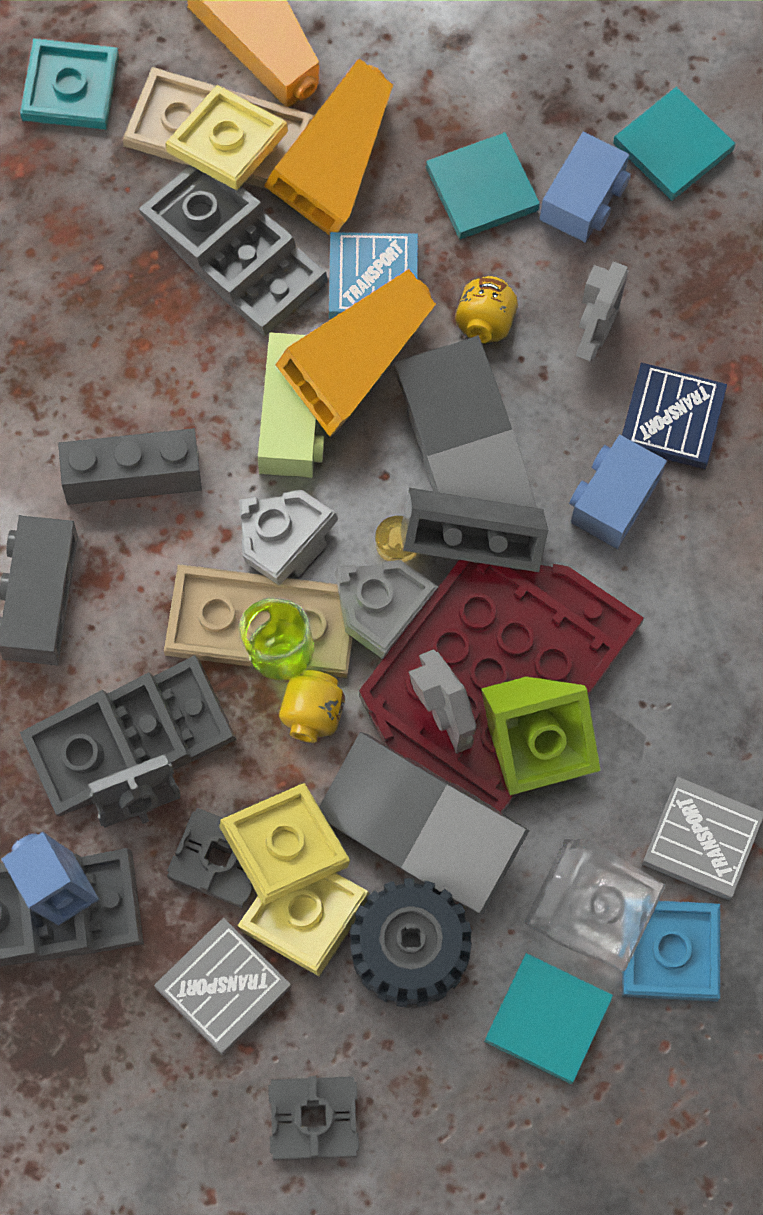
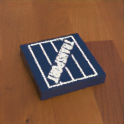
M641 362L622 436L663 459L706 470L727 384Z

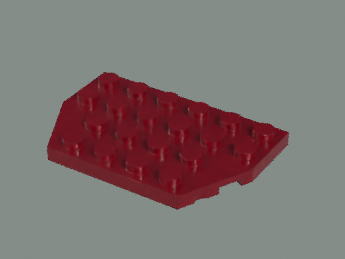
M459 560L360 688L359 697L385 745L402 756L415 760L446 781L461 786L503 813L516 794L510 795L489 731L481 689L523 677H533L584 685L589 696L642 625L644 617L569 566L553 564V567L540 565L539 572ZM431 650L438 651L466 689L476 723V730L474 735H472L474 738L472 748L456 753L447 731H440L432 710L428 712L414 692L409 671L422 667L419 655Z

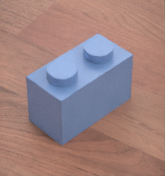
M582 132L543 198L540 220L586 243L593 229L601 231L611 211V207L607 205L612 196L620 197L629 182L631 173L626 171L629 154Z
M619 434L611 448L604 445L599 451L592 465V469L596 470V473L589 484L582 480L573 493L569 502L570 505L574 506L571 523L618 549L662 478L667 460Z
M44 832L39 835L30 834L21 838L13 845V851L1 858L28 908L57 925L62 924L99 900L73 852Z

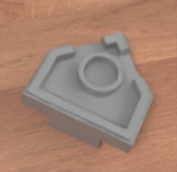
M614 261L609 270L596 265L593 266L585 285L582 303L587 306L582 315L579 328L585 331L576 356L591 361L597 355L599 347H602L621 306L629 272L627 266Z
M303 490L284 492L282 497L258 500L257 497L240 499L239 508L243 539H241L242 555L248 565L279 586L290 574L298 578L327 546L324 536L338 521L336 512Z
M402 560L384 561L380 565L359 567L356 564L337 566L335 571L345 632L382 659L438 588L437 585Z
M431 650L419 655L422 667L409 671L414 692L428 712L432 710L433 717L440 731H447L456 753L472 748L474 741L472 735H474L476 730V723L466 689L438 651Z

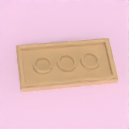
M152 67L123 137L124 146L189 165L167 153L165 143L215 88V85ZM228 90L287 122V134L245 181V183L267 189L264 187V184L273 169L314 115Z
M178 564L164 646L165 656L190 658L195 655L199 660L300 673H303L305 670H315L333 677L348 678L353 637L345 632L337 584L286 578L279 586L264 575Z

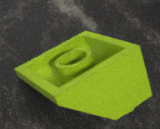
M523 677L481 689L489 731L510 795L601 771L589 698L584 685Z

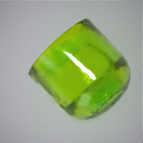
M266 598L252 604L242 614L239 623L240 638L249 655V660L258 673L272 680H290L302 674L311 664L315 652L314 640L309 618L302 607L289 600ZM268 611L270 614L269 620L255 630L249 641L247 639V630L250 622L258 613Z

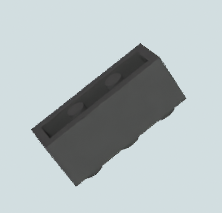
M195 428L58 442L61 483L67 505L202 491Z
M409 488L400 529L403 551L539 572L549 531L544 510L540 508Z
M19 515L17 530L9 531L6 554L7 557L12 558L10 573H3L0 581V600L5 601L3 616L0 617V653L3 660L58 666L78 541L74 521Z

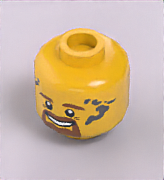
M487 276L472 280L465 286L455 313L456 324L469 338L479 336L481 343L500 341L508 335L518 308L517 296L509 285L500 278Z
M305 670L301 676H295L290 679L279 710V718L284 725L291 729V737L303 742L315 743L318 737L334 734L338 728L346 700L343 690L338 687L339 682L336 678L320 671Z

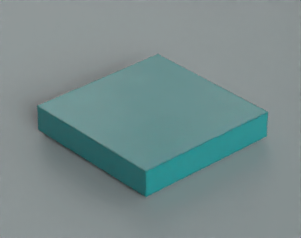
M33 38L20 110L21 120L107 130L119 58L118 47Z
M677 86L617 133L613 140V144L618 149L628 153V159L671 201L732 153L736 145Z
M506 132L426 161V170L459 240L539 211L540 202Z
M526 953L484 1042L572 1085L613 995Z

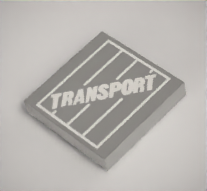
M677 776L642 865L730 901L761 825L763 811Z
M224 917L154 985L155 989L222 1056L291 989V984Z

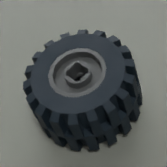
M415 878L404 879V884L395 885L394 881L384 884V890L377 893L374 890L367 896V903L364 906L360 905L350 933L353 965L356 973L362 978L364 986L369 991L372 989L376 992L379 999L386 1003L388 1000L397 1002L399 1007L407 1008V1004H417V1007L427 1006L428 1001L436 999L438 1002L443 999L451 988L455 989L460 983L461 977L466 972L469 963L472 931L470 922L466 921L464 908L460 903L456 904L452 900L453 895L444 888L441 892L435 889V883L425 880L424 885L416 884Z

